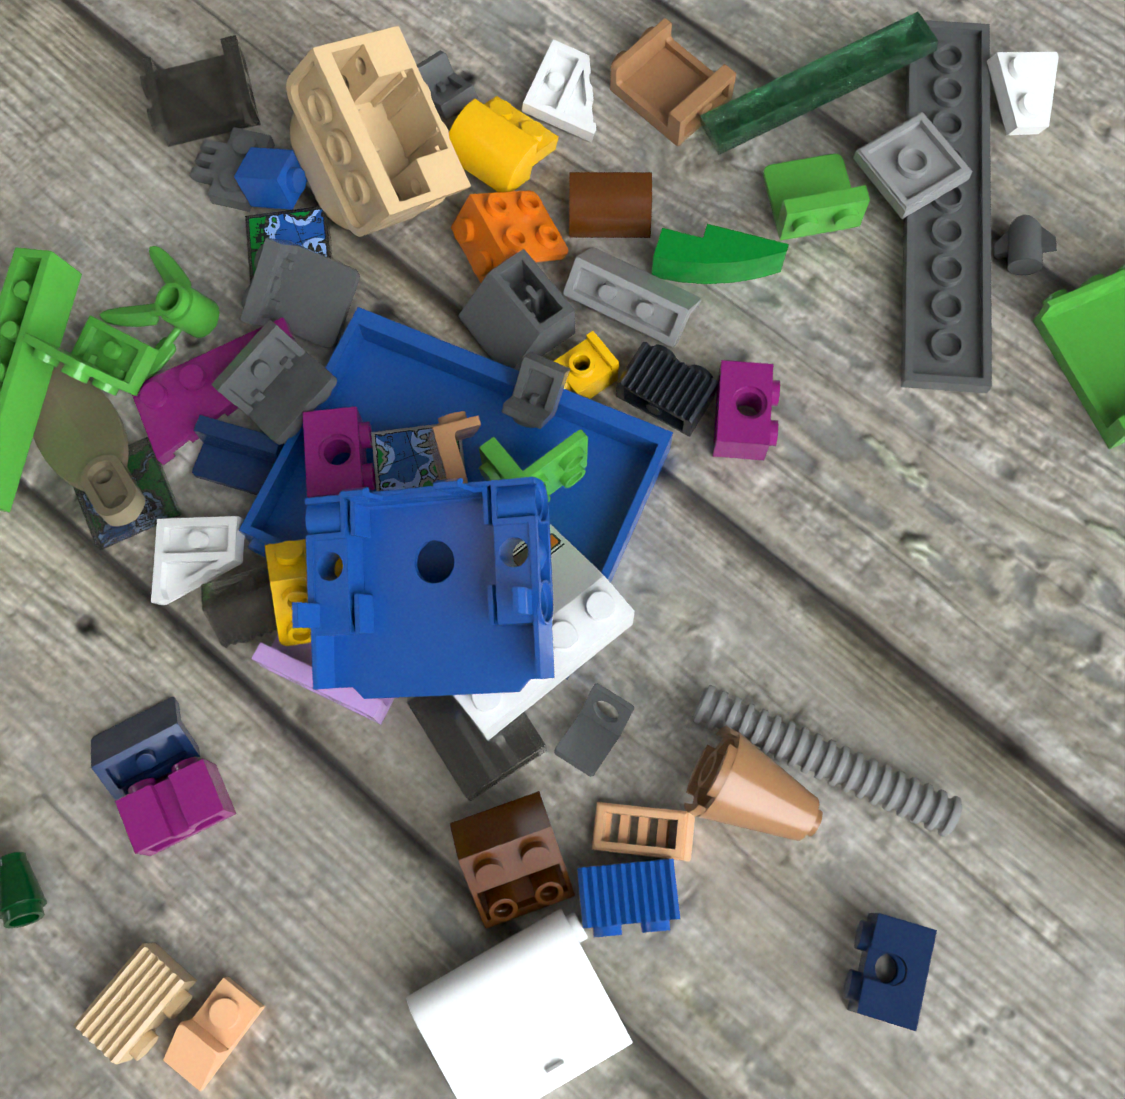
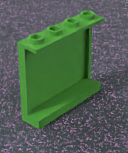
M1124 264L1116 273L1107 277L1103 274L1095 275L1082 283L1078 289L1069 293L1066 289H1062L1051 294L1042 302L1043 308L1033 320V323L1109 449L1125 443Z

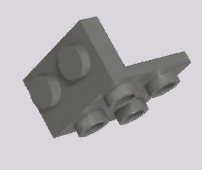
M266 238L255 256L254 265L256 271L251 285L247 287L242 297L243 312L240 320L253 326H264L269 320L275 321L284 317L289 324L292 334L327 349L336 347L360 280L359 272L350 266L291 241Z
M269 320L211 385L246 413L271 440L281 445L300 430L303 423V412L313 411L318 405L324 403L329 398L332 389L337 384V378L273 321Z

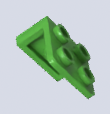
M834 153L766 166L763 172V179L780 241L860 227L870 202L866 185L851 188L841 155Z
M89 316L72 352H68L26 332L22 338L23 342L35 348L32 356L54 367H57L60 362L64 363L61 372L86 384L89 378L93 377L92 385L114 396L117 395L119 389L137 396L159 353V350L92 316Z
M582 429L576 431L524 471H522L496 438L492 437L479 447L482 463L479 471L485 481L533 476L539 478L544 482L549 502L552 493L562 486L565 488L573 486L585 475L588 436Z

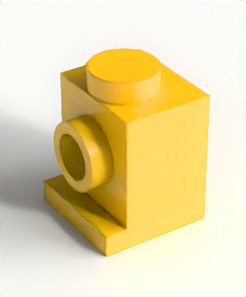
M594 331L588 333L584 341L554 360V362L570 368L564 389L591 399L618 380L619 361ZM584 364H585L586 367L588 368V369L583 370V371L577 370L578 368H580V367L583 366Z

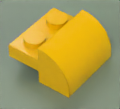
M495 96L485 104L477 99H473L460 112L449 131L450 141L463 169L497 192H512L528 181L532 167L556 150L559 136L545 128L541 123L534 121L498 96Z

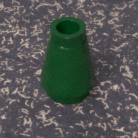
M14 852L0 857V919L3 920L4 927L8 929L19 928L39 921L45 915L43 907L47 904V900L29 861H27L26 853Z

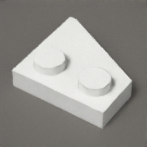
M553 39L523 102L522 112L592 142L596 131V123H593V90L589 81L591 74L589 55Z
M997 52L987 60L1006 135L1039 134L1049 127L1058 64L1057 52Z
M239 516L157 519L151 603L167 605L242 564L245 536L240 533L239 529L244 518Z

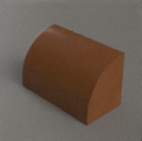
M570 172L569 238H651L652 172Z

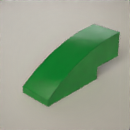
M707 224L703 238L662 228L653 256L652 275L664 280L695 284L735 283L759 279L781 272L789 244Z

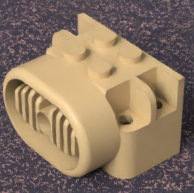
M399 26L314 47L289 75L286 90L294 111L290 123L291 145L319 206L337 225L351 230L354 235L361 237L412 219L419 213L436 207L444 201L445 197L471 187L450 141L448 129L444 122L441 121L432 101L430 89L423 81Z

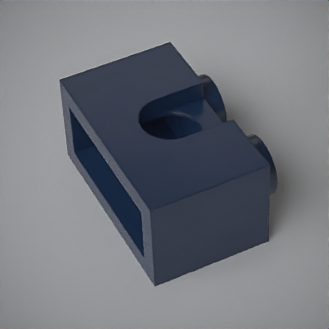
M868 913L867 921L861 920L859 922L854 940V948L862 951L858 971L850 969L844 984L843 997L849 1000L847 1010L917 1031L937 930L881 913ZM885 954L893 959L896 966L895 976L888 983L881 982L875 972L877 960Z

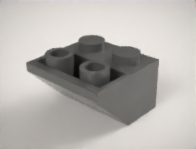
M522 249L492 269L459 314L461 322L493 361L518 371L521 369L524 356L529 352L543 356L575 334V309L525 249Z

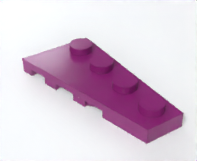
M284 317L273 321L295 341L289 324ZM263 326L145 380L137 396L132 395L156 459L161 464L165 465L176 456L174 452L189 440L194 443L199 439L193 431L199 415L217 420L223 414L229 416L238 409L236 405L218 392L211 384Z

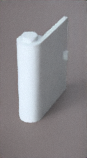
M561 908L406 997L413 1019L457 1099H540L633 1043L580 942L588 937L575 912L565 916Z

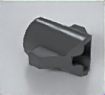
M1024 214L1016 217L1008 231L994 244L995 259L1008 257V271L1015 275H1031L1039 272L1043 267V253L1057 251L1056 236L1042 227L1035 218Z

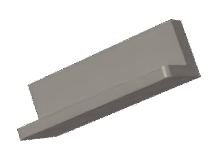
M594 247L576 256L563 291V295L673 348L678 344L690 314L699 306L701 301L700 297Z

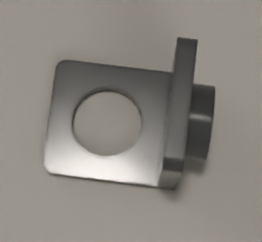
M594 684L580 714L554 750L555 755L586 775L594 776L621 736L634 711V706L602 685ZM604 701L611 704L617 710L618 717L611 718L603 714L599 710L597 702Z

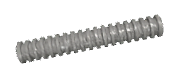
M709 685L708 688H705L693 714L694 723L699 725L701 721L707 723V729L711 731L714 727L721 729L727 725L739 731L755 746L761 748L760 750L765 754L768 752L774 754V760L780 761L782 758L788 760L787 766L794 767L795 764L801 766V772L806 774L812 771L814 772V778L818 780L825 777L831 786L838 783L841 785V790L846 793L851 789L855 791V797L861 799L866 796L872 805H876L878 802L882 803L883 810L891 811L893 808L896 810L897 816L903 818L908 815L910 816V821L914 824H918L921 821L924 823L925 829L930 831L936 828L938 829V834L942 837L951 834L955 829L963 807L960 797L953 796L950 799L946 791L941 789L935 792L933 791V785L929 783L922 786L916 777H912L910 780L906 779L905 772L899 770L895 774L891 772V766L885 764L883 767L878 766V761L874 758H871L869 761L864 760L863 753L857 752L853 755L847 746H843L840 749L836 747V741L832 739L828 743L823 741L821 734L809 735V729L803 727L800 731L795 728L796 724L792 721L785 724L779 715H776L774 718L768 716V710L762 709L759 712L754 710L755 705L749 703L748 706L741 704L742 699L736 697L734 700L728 698L729 693L726 691H722L721 694L714 692L715 686Z

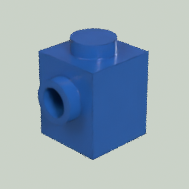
M250 147L234 175L251 207L293 210L308 182L305 172L301 168L293 150Z

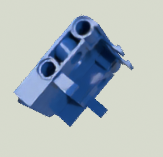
M533 476L463 483V478L436 480L433 486L375 492H369V487L343 489L339 492V495L305 498V505H308L305 515L308 535H306L308 603H292L293 628H311L313 690L353 687L363 699L520 692L531 679L555 678L549 503L547 490L541 479ZM433 541H442L447 544L454 556V567L450 576L439 583H430L423 579L417 566L418 555L421 549ZM524 541L528 548V556L522 565L517 566L513 559V551L517 544ZM341 558L343 569L337 578L335 564Z

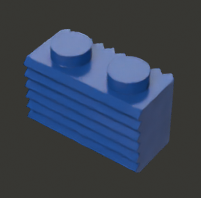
M674 859L577 868L583 928H593V938L622 935L621 925L641 923L642 933L671 930L670 920L680 919Z

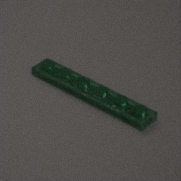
M919 12L913 13L700 115L701 126L718 155L935 52L938 39Z

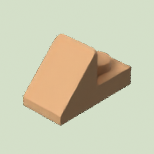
M223 977L195 1016L190 1020L181 1021L178 1025L163 1061L196 1089L202 1091L265 1006L230 977Z

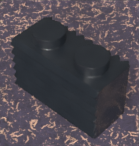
M643 342L617 381L616 397L690 437L713 401L718 382L704 367L695 364L687 366L685 362H680L667 347L659 344L650 346L647 342Z

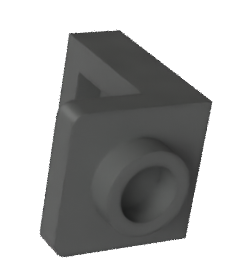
M443 51L436 52L417 65L423 81L430 89L431 98L436 110L444 119L447 120L450 117L459 115L473 99H478L474 86L454 73L448 56Z
M529 352L524 356L513 394L504 402L502 413L513 417V420L521 426L541 429L556 414L570 368Z

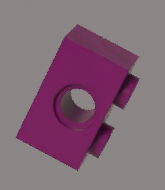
M721 360L717 377L713 457L764 461L769 446H776L779 424L778 420H771L772 406H778L780 380H773L774 364ZM749 406L757 412V415L745 416L737 408Z
M357 407L303 412L307 497L339 495L341 490L349 488L369 487V490H375L373 463H367L366 449L373 448L372 429L369 421L363 422ZM340 453L351 454L345 463L341 465L331 464L336 455Z

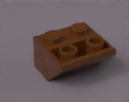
M539 791L450 823L459 864L486 929L575 896Z

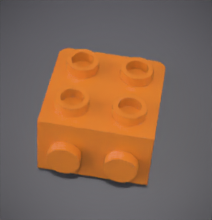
M530 190L470 194L450 227L480 283H482L492 269L522 249H525L535 262L562 260L569 252L566 243L541 199L535 192Z

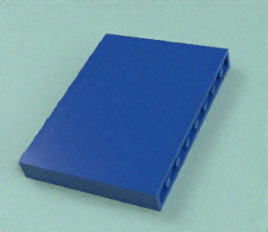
M357 307L325 367L337 378V384L332 389L329 398L324 403L318 405L313 411L356 406L363 422H370L372 432L434 425L439 423L438 418L460 411H465L467 418L479 416L481 426L473 437L462 439L468 483L485 481L479 471V467L482 465L479 447L492 437L496 438L522 471H524L573 433L582 429L588 436L586 473L573 486L569 488L562 486L550 495L551 499L548 502L549 522L611 583L670 451L673 432L566 389H563L555 416L541 429L521 426L513 420V417L502 413L503 404L512 396L520 371ZM303 423L300 430L285 442L239 529L240 533L250 543L248 548L265 558V545L303 540L308 535L305 522L308 506L305 505V498L308 497ZM367 448V463H373L374 466L373 448ZM340 453L333 458L331 464L341 465L350 458L351 454ZM442 541L430 542L421 549L418 555L417 566L423 579L430 583H439L450 576L454 567V556L449 546Z

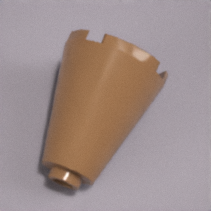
M727 725L719 729L715 735L723 739L716 748L707 745L702 752L686 793L694 796L693 804L684 803V809L695 817L795 841L802 840L806 835H814L823 817V812L819 810V799L739 731Z

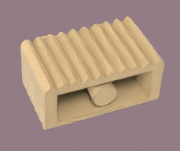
M142 943L74 1023V1026L81 1031L82 1035L89 1039V1042L95 1044L96 1048L101 1050L103 1055L108 1057L112 1063L117 1065L130 1061L132 1058L138 1061L157 1042L159 1036L155 1031L163 1023L164 1019L167 1017L170 1020L174 1019L191 1001L192 995L189 993V990L197 980L156 943Z

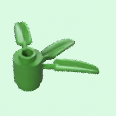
M150 246L149 253L166 285L158 292L155 303L105 310L100 314L102 320L106 323L117 326H154L159 322L158 316H161L164 321L175 326L170 334L162 338L155 346L159 353L145 380L153 377L174 355L176 346L173 342L182 331L195 338L205 337L216 327L220 314L217 303L192 288L191 281L182 268L167 252L157 246Z

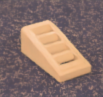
M597 802L592 850L690 862L695 816L687 811ZM613 814L620 815L617 843L610 842ZM632 816L639 817L636 845L629 844ZM651 819H658L656 847L648 846ZM670 821L678 822L675 849H668Z

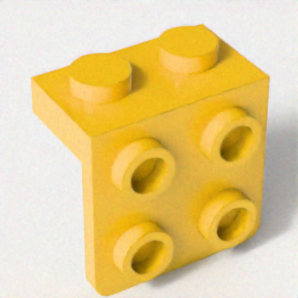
M306 539L265 545L279 642L283 646L311 643V628H293L292 603H308ZM341 558L335 564L337 578L343 569Z

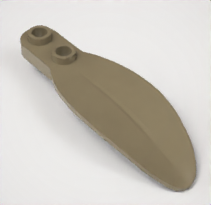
M60 362L57 367H54L33 435L35 443L45 461L60 478L71 486L85 491L95 511L107 524L123 526L131 523L142 512L145 506V497L127 468L129 455L128 438L121 417L106 395L99 388L91 384L92 381L90 379L86 384L61 372L64 363Z

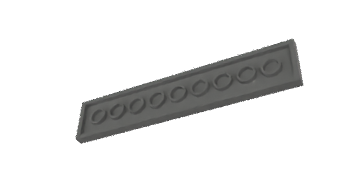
M910 19L906 29L905 122L923 112L973 172L966 182L903 218L901 387L987 394L992 387L990 72L987 60L990 59V24Z

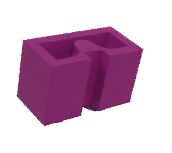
M198 757L185 759L171 768L172 774L168 775V779L158 784L155 778L137 782L128 788V795L115 801L135 854L152 856L237 814L215 763L203 758L199 760Z

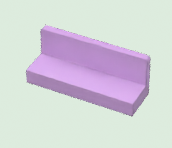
M277 635L271 647L260 642L251 658L261 667L380 725L394 698L363 699L353 687L313 690L311 643L283 646L280 644Z

